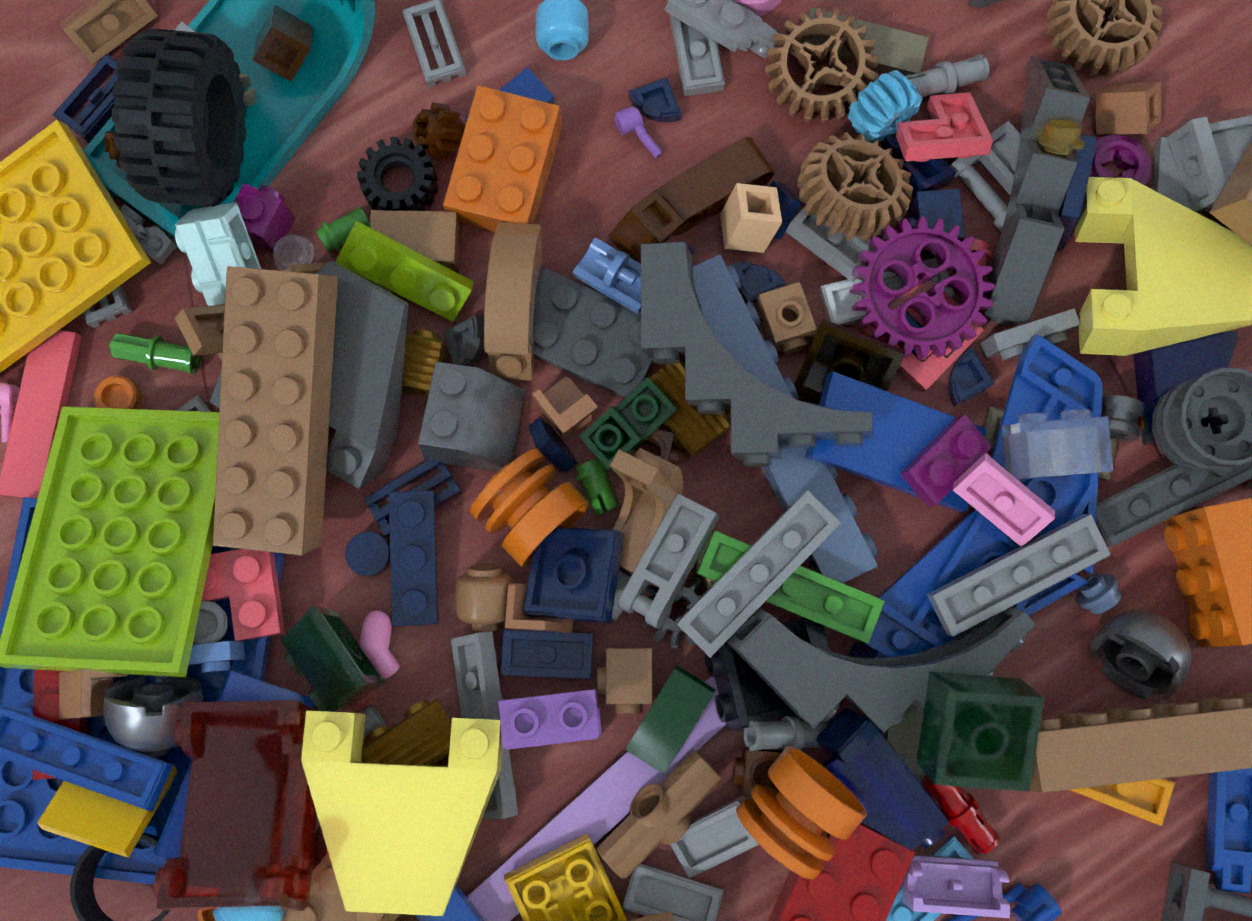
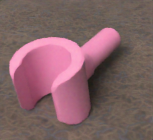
M0 382L2 443H8L14 408H16L20 388L16 385Z

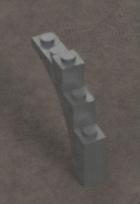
M685 242L641 244V350L649 359L653 358V362L657 364H676L680 362V357H685V400L692 409L698 408L699 414L719 415L725 413V407H731V454L736 460H743V466L765 467L771 465L770 459H781V441H789V447L810 448L816 446V440H835L836 446L854 447L863 445V439H873L872 412L833 410L799 401L766 385L737 363L714 336L705 320L695 289L692 255Z
M1009 607L980 622L975 627L945 644L916 654L871 658L847 656L814 646L794 635L771 614L758 608L726 642L801 719L813 728L833 717L839 709V702L845 698L861 716L872 721L876 728L883 733L889 727L900 723L907 715L908 707L913 704L933 726L953 737L958 731L965 729L971 724L975 713L984 704L973 690L991 678L995 667L1008 653L1015 651L1024 643L1026 634L1036 624L1024 611Z

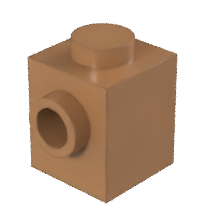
M800 282L759 294L755 309L766 340L769 339L773 343L777 352L783 350L785 355L807 348L809 346L808 342L812 340L817 328Z
M606 648V667H598L597 694H606V704H616V713H643V704H652V648Z

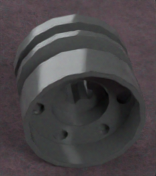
M1222 367L1172 386L1160 397L1153 412L1152 433L1160 451L1172 463L1187 470L1211 471L1251 462L1252 372L1243 368ZM1201 420H1209L1210 427H1202Z

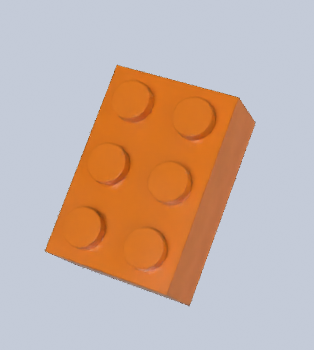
M477 85L443 203L445 211L457 212L461 224L495 232L498 222L535 224L563 126L560 106Z
M1252 498L1199 508L1165 520V541L1170 551L1174 553L1178 568L1176 573L1177 586L1186 597L1190 612L1188 627L1192 636L1197 640L1199 648L1252 644Z

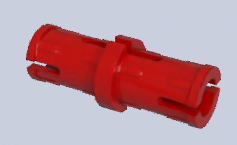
M941 765L940 768L936 766L930 769L924 775L922 784L939 803L943 810V818L949 825L955 826L962 833L976 854L981 855V852L986 854L992 851L998 845L1000 837L979 811V803L970 793H966L960 787L947 766Z

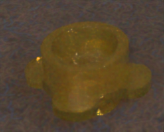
M1046 120L1044 130H1038L1036 137L1039 138V144L1045 146L1044 150L1054 154H1070L1072 149H1083L1085 146V142L1081 141L1082 125L1070 120Z

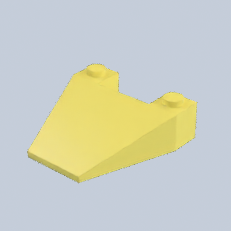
M1089 177L1080 218L1074 227L1075 242L1124 244L1127 290H1090L1078 315L1081 324L1079 325L1080 354L1127 356L1252 325V246L1235 232L1131 178Z
M306 711L301 762L345 910L347 912L443 916L502 770L503 744L500 720L452 718L448 767L364 763L362 762L366 714Z

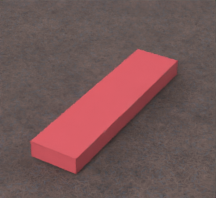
M58 330L28 352L0 474L1 496L38 499L62 406L67 407L82 339V336L76 332Z

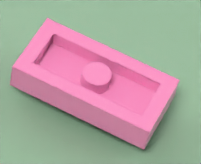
M986 453L953 483V491L1021 547L1055 519L1054 509Z

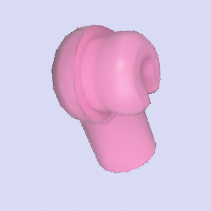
M374 610L366 615L363 621L359 645L380 678L385 679L396 673L400 665L389 650L392 632L391 618L385 612Z

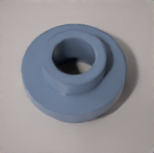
M1093 574L1085 579L1088 583L1078 588L1079 592L1076 596V602L1081 608L1088 609L1092 614H1101L1114 607L1120 601L1122 593L1118 589L1119 581L1114 575Z

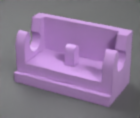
M914 855L903 880L902 902L912 911L1010 918V904L1002 895V883H1008L1009 877L1004 869L998 867V861Z

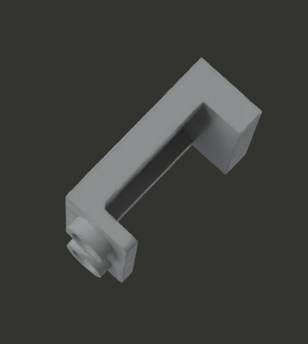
M1252 115L1215 123H1209L1207 117L1192 119L1167 136L1191 210L1197 213L1211 211L1248 145L1252 143Z

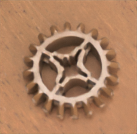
M1052 0L1046 20L1050 22L1047 26L1046 35L1055 37L1051 42V49H1062L1064 51L1061 54L1060 62L1070 58L1075 62L1074 71L1084 66L1088 68L1089 77L1096 75L1101 70L1107 78L1113 75L1116 70L1123 74L1132 66L1140 64L1147 56V52L1153 49L1157 43V35L1163 25V22L1159 20L1163 7L1154 5L1156 0ZM1106 14L1107 17H1106V19H1105V21H1104V23H1103V24H1105V25H1104L1103 28H1100V26H1101V24H1102V22H1103V20H1104L1103 16Z
M819 6L815 10L814 19L811 20L808 14L802 11L799 13V26L793 21L787 20L784 24L786 34L776 33L773 37L776 47L769 48L767 51V59L773 63L766 65L765 75L774 78L769 82V91H781L776 100L779 106L785 105L790 101L792 102L789 108V115L791 117L797 115L800 109L805 110L804 121L806 123L811 122L813 113H820L821 123L826 124L829 119V112L833 111L838 120L844 119V105L850 110L851 102H858V93L868 87L869 82L877 80L878 74L871 69L878 66L879 57L870 54L875 49V39L863 40L868 31L866 25L859 26L855 30L852 28L855 21L853 14L846 17L844 22L838 20L840 15L838 8L833 9L831 17L828 18L824 17V11ZM813 38H828L821 45H812L808 42L801 44ZM842 45L852 55L855 63V76L846 71L847 66L838 58ZM831 53L829 66L822 68L813 78L815 65H820L823 61H826ZM789 57L797 60V66L803 69L806 74L801 87L793 81L787 67ZM823 86H830L836 90L840 87L843 88L829 95L814 94Z
M847 132L839 137V139L830 135L824 143L818 142L812 148L801 165L802 170L797 179V187L800 189L798 200L806 203L805 215L817 216L816 227L825 224L830 227V236L839 231L844 234L846 241H849L856 234L864 243L871 236L880 238L882 231L888 225L892 228L897 227L900 220L904 217L909 209L913 187L909 184L911 173L902 170L903 159H894L892 157L893 148L884 150L879 147L878 139L872 143L865 140L863 133L855 139Z

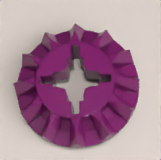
M1107 135L1097 140L1089 177L1115 178L1113 177V171L1105 168L1110 164L1114 156L1116 166L1124 169L1117 178H1131L1146 185L1151 173V164L1147 152L1138 142L1123 135Z

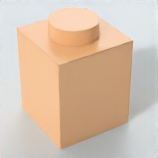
M736 183L720 213L724 249L765 252L782 224L777 187Z

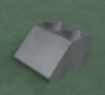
M435 362L418 441L425 461L431 460L443 464L498 472L505 465L512 462L514 458L526 395L525 390L480 368Z

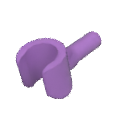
M627 107L616 112L615 123L622 136L634 131L638 139H640L655 159L663 154L662 150L647 133L642 116L637 108Z

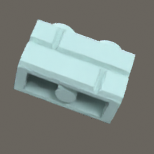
M236 202L215 207L209 206L193 209L187 212L175 224L177 246L182 252L187 253L193 268L191 273L193 285L198 292L203 293L208 306L225 304L227 266L261 269Z

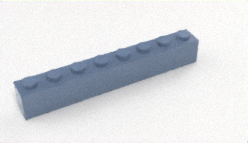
M721 255L693 266L695 289L705 320L717 340L738 364L763 383L799 400L796 388L790 378L786 377L783 379L776 366L779 363V357L773 343L769 339L764 341L757 328L760 325V320L756 309L751 302L745 303L738 291L741 288V282L735 268L732 265L726 266ZM781 441V459H770L771 465L761 467L783 513L804 491L808 490L841 522L806 559L811 570L844 583L878 567L874 559L878 557V552L873 540L868 533H861L854 518L858 517V513L851 497L847 493L842 495L834 480L838 477L836 468L805 458L808 448L789 447V441Z

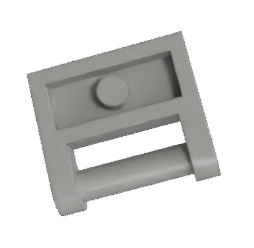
M1009 120L990 134L993 139L990 155L957 158L950 165L956 172L954 178H960L995 219L993 224L1000 232H1002L1008 206L973 165L981 161L1007 193L1011 195L1021 134Z

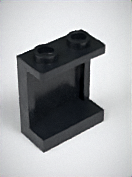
M805 618L782 623L794 635L804 641L830 650L824 626ZM727 642L711 658L704 654L706 668L711 677L715 676L719 695L715 696L716 711L721 722L726 723L727 730L748 728L749 721H771L796 714Z

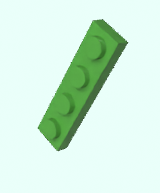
M713 531L696 574L716 582L751 545ZM799 566L765 602L855 640L869 644L885 601Z

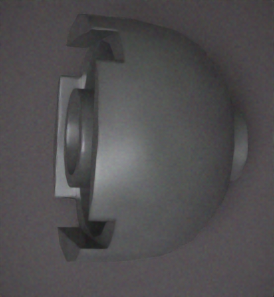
M1134 609L1117 614L1099 630L1091 641L1090 654L1092 659L1094 660L1098 654L1099 659L1107 666L1102 668L1101 673L1121 690L1139 698L1149 699L1153 693L1158 695L1164 694L1161 700L1170 699L1178 692L1190 669L1191 649L1187 638L1171 620L1154 612Z
M139 675L119 680L109 685L105 689L103 714L106 727L115 742L149 757L165 755L169 752L170 748L184 742L193 734L201 718L203 694L199 680L189 676L161 678L163 681L161 683H145V675Z

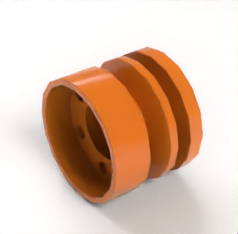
M537 448L527 451L500 469L488 481L469 510L478 522L490 517L484 527L490 534H494L508 525L512 528L501 546L522 568L531 564L533 551L556 527L571 528L589 506V502L569 481L551 491L548 489L557 473V469L552 464L541 468L545 457Z
M787 746L767 770L769 778L779 792L761 784L755 785L751 790L754 801L751 799L743 800L737 807L736 813L744 828L770 856L801 877L814 880L824 868L821 859L829 861L836 854L834 846L824 831L836 838L847 840L868 815V812L860 800L828 769L803 751L793 746Z

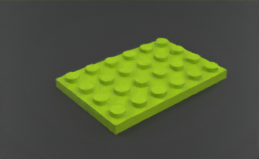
M62 406L0 638V667L54 671L88 669L114 674L186 677L213 547L220 412Z

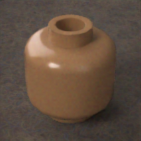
M481 564L468 566L466 568L467 573L456 579L457 617L461 621L472 624L473 631L498 630V623L504 622L506 619L508 585L513 583V579L510 575L503 573L502 566Z

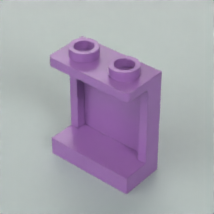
M597 689L498 701L502 744L506 750L593 740L602 735Z

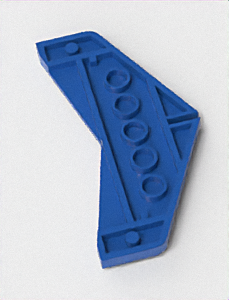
M1039 334L1030 338L1020 354L991 455L992 459L1055 510V519L1031 540L1082 514H1091L1096 523L1103 392L1102 381L1093 370ZM974 509L877 597L885 602L869 644H863L882 652L887 657L910 655L945 644L970 630L971 628L953 637L946 635L927 594L1020 546ZM1094 564L1081 571L1085 574H1093ZM1075 573L1011 607L1024 611L1029 616L1088 583V581Z

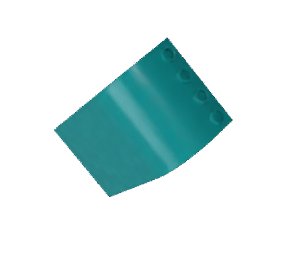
M209 0L188 25L195 32L214 34L231 48L234 53V61L239 65L240 73L247 74L251 80V85L244 89V92L254 88L257 95L255 104L251 107H246V141L243 143L244 157L243 163H240L238 181L233 184L234 190L231 195L227 196L226 200L217 205L233 203L243 183L256 189H260L261 185L268 187L342 96L356 75L367 52L375 21L374 0ZM274 5L301 19L313 28L311 49L292 82L252 60L256 38ZM111 117L85 147L83 152L105 188L115 198L126 204L154 226L160 227L168 236L175 240V224L187 212L203 208L204 206L148 201L135 192V189L126 180L127 173L117 167L116 160L109 159V153L105 152V132H115V122H112Z

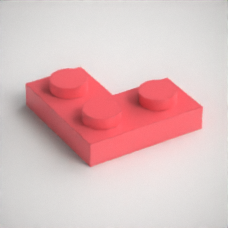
M970 92L929 95L927 111L931 120L898 122L896 138L905 161L925 162L930 159L969 158L978 155H990L993 139Z
M237 549L211 554L202 601L214 602L230 599L235 641H248L285 634L274 552Z

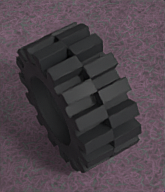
M390 137L391 145L386 146L382 139L376 142L379 147L378 151L375 152L369 147L365 151L368 160L361 158L358 165L362 171H357V179L360 182V189L372 209L384 211H425L423 207L425 203L429 206L432 205L434 202L432 193L437 194L438 186L436 180L438 179L429 155H426L421 145L417 144L415 147L413 141L407 138L401 144L398 137ZM400 166L409 168L414 174V179L411 186L406 190L390 192L383 187V177L389 170Z

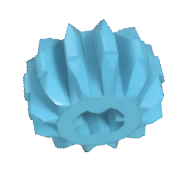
M898 70L891 71L888 74H881L876 81L869 82L868 87L858 93V102H851L847 117L859 135L863 133L867 141L872 143L878 139L879 143L882 140L884 141L887 135L890 134L892 136L897 132L898 122H908L912 116L918 113L922 97L918 93V88L910 79L903 76Z

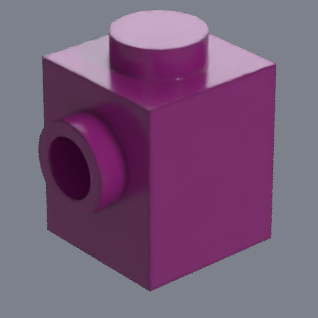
M243 183L234 202L239 207L251 242L277 255L296 218L283 202L285 198L279 192L264 185H261L260 189H256Z

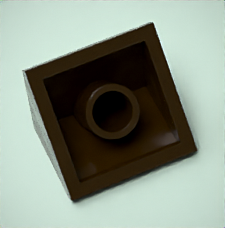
M822 319L811 340L794 383L798 397L819 404L826 376L833 371L888 391L906 351Z

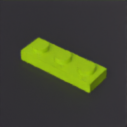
M355 221L336 259V263L452 322L473 289L474 281L358 221Z

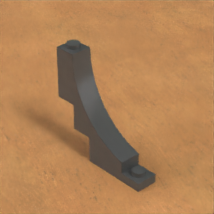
M1030 56L1025 70L1030 83L1022 103L1020 145L1012 191L992 263L993 270L989 273L987 282L995 284V289L983 294L984 298L993 302V306L988 310H984V314L993 321L1006 325L1013 324V322L1028 323L1065 228L1059 216V210L1078 163L1071 148L1090 100L1089 94L1070 64Z

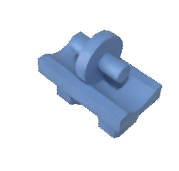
M595 237L582 260L574 268L573 276L629 310L639 314L641 311V264L630 258V255L624 251H618Z

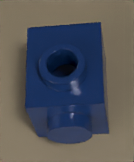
M960 189L921 191L915 194L909 204L908 216L905 217L912 229H914L916 221L921 216H925L928 228H932L934 223L940 218L943 219V232L948 233L958 225L960 230L957 239L962 242L966 238ZM923 250L920 255L927 254V257L930 259L936 258L930 251Z

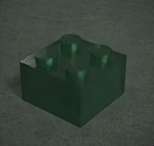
M929 671L916 762L934 785L1029 791L1044 697L1020 678Z

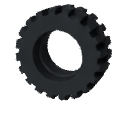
M153 28L145 29L132 37V41L126 44L123 50L125 56L119 59L116 69L118 78L113 85L112 95L115 96V105L112 108V122H115L116 132L113 137L115 148L119 149L120 157L118 161L121 170L127 173L126 180L135 189V192L148 201L204 207L215 206L231 195L234 190L233 184L238 181L240 175V163H243V143L246 141V105H244L243 101L245 93L243 82L240 81L239 65L234 61V53L231 48L214 34Z

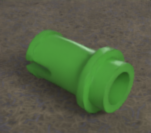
M361 207L329 224L323 221L321 222L323 227L315 230L328 253L335 249L337 253L341 251L340 247L344 245L355 221L370 227V222Z
M598 458L576 467L578 476L575 477L576 481L582 482L594 511V516L620 507V503L616 499L605 472L608 469Z

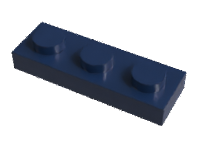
M435 491L389 492L392 626L438 624Z

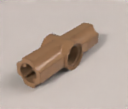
M693 750L660 785L651 783L637 792L630 804V815L596 848L600 857L621 879H626L660 843L670 845L682 838L690 824L689 814L715 789L723 778L705 758Z

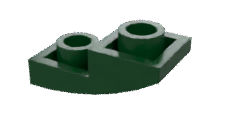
M647 377L616 407L611 406L579 437L604 466L610 470L612 469L610 464L618 450L631 454L678 413L680 409L651 377Z
M676 665L625 750L665 774L716 689Z

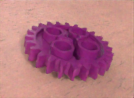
M921 216L916 221L914 229H912L907 219H903L898 224V233L888 225L882 231L884 241L874 236L868 242L872 252L863 250L857 257L866 267H855L851 273L852 276L862 281L861 283L854 284L849 289V293L861 296V300L852 306V311L865 310L866 313L859 326L863 327L872 324L875 329L870 337L877 339L883 335L887 338L885 343L892 346L900 345V349L906 351L904 358L911 353L913 348L916 349L918 360L927 358L930 348L936 358L946 354V345L952 351L958 350L962 347L960 337L969 341L976 336V332L971 325L980 327L987 322V319L978 311L988 310L993 306L992 301L983 297V294L995 289V284L983 282V277L993 270L992 266L979 267L977 262L986 252L980 250L972 253L969 250L974 241L973 236L966 238L962 242L957 239L960 230L958 225L948 233L943 232V219L940 218L934 223L932 228H928L925 216ZM921 251H930L936 256L938 261L937 268H929L923 264L920 258ZM948 268L954 269L955 274L937 283L927 292L916 295L896 309L892 310L889 308L888 304L891 301L907 294L916 285L919 286L928 282ZM884 272H892L899 277L901 282L900 290H891L884 284ZM944 287H950L958 293L960 297L958 306H952L946 302L943 296ZM908 308L915 309L922 315L923 325L921 328L912 327L907 322L905 312Z

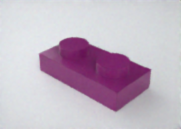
M965 414L959 415L899 474L927 507L935 506L953 489V483L981 456L987 453L992 446Z

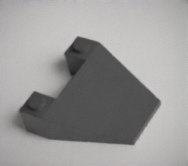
M329 261L316 273L338 276L329 426L334 428L336 433L327 452L326 470L360 489L383 473L398 439L409 303L338 263ZM222 369L210 399V403L220 408Z

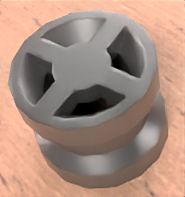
M1102 396L1100 434L1118 438L1117 441L1123 442L1139 440L1140 428L1137 426L1138 417L1143 415L1145 404L1140 400L1127 396Z

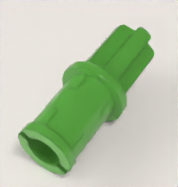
M117 333L109 344L111 356L114 358L147 364L148 368L152 370L164 367L195 374L201 361V355L193 356L188 346L165 342L161 336H154L152 339Z

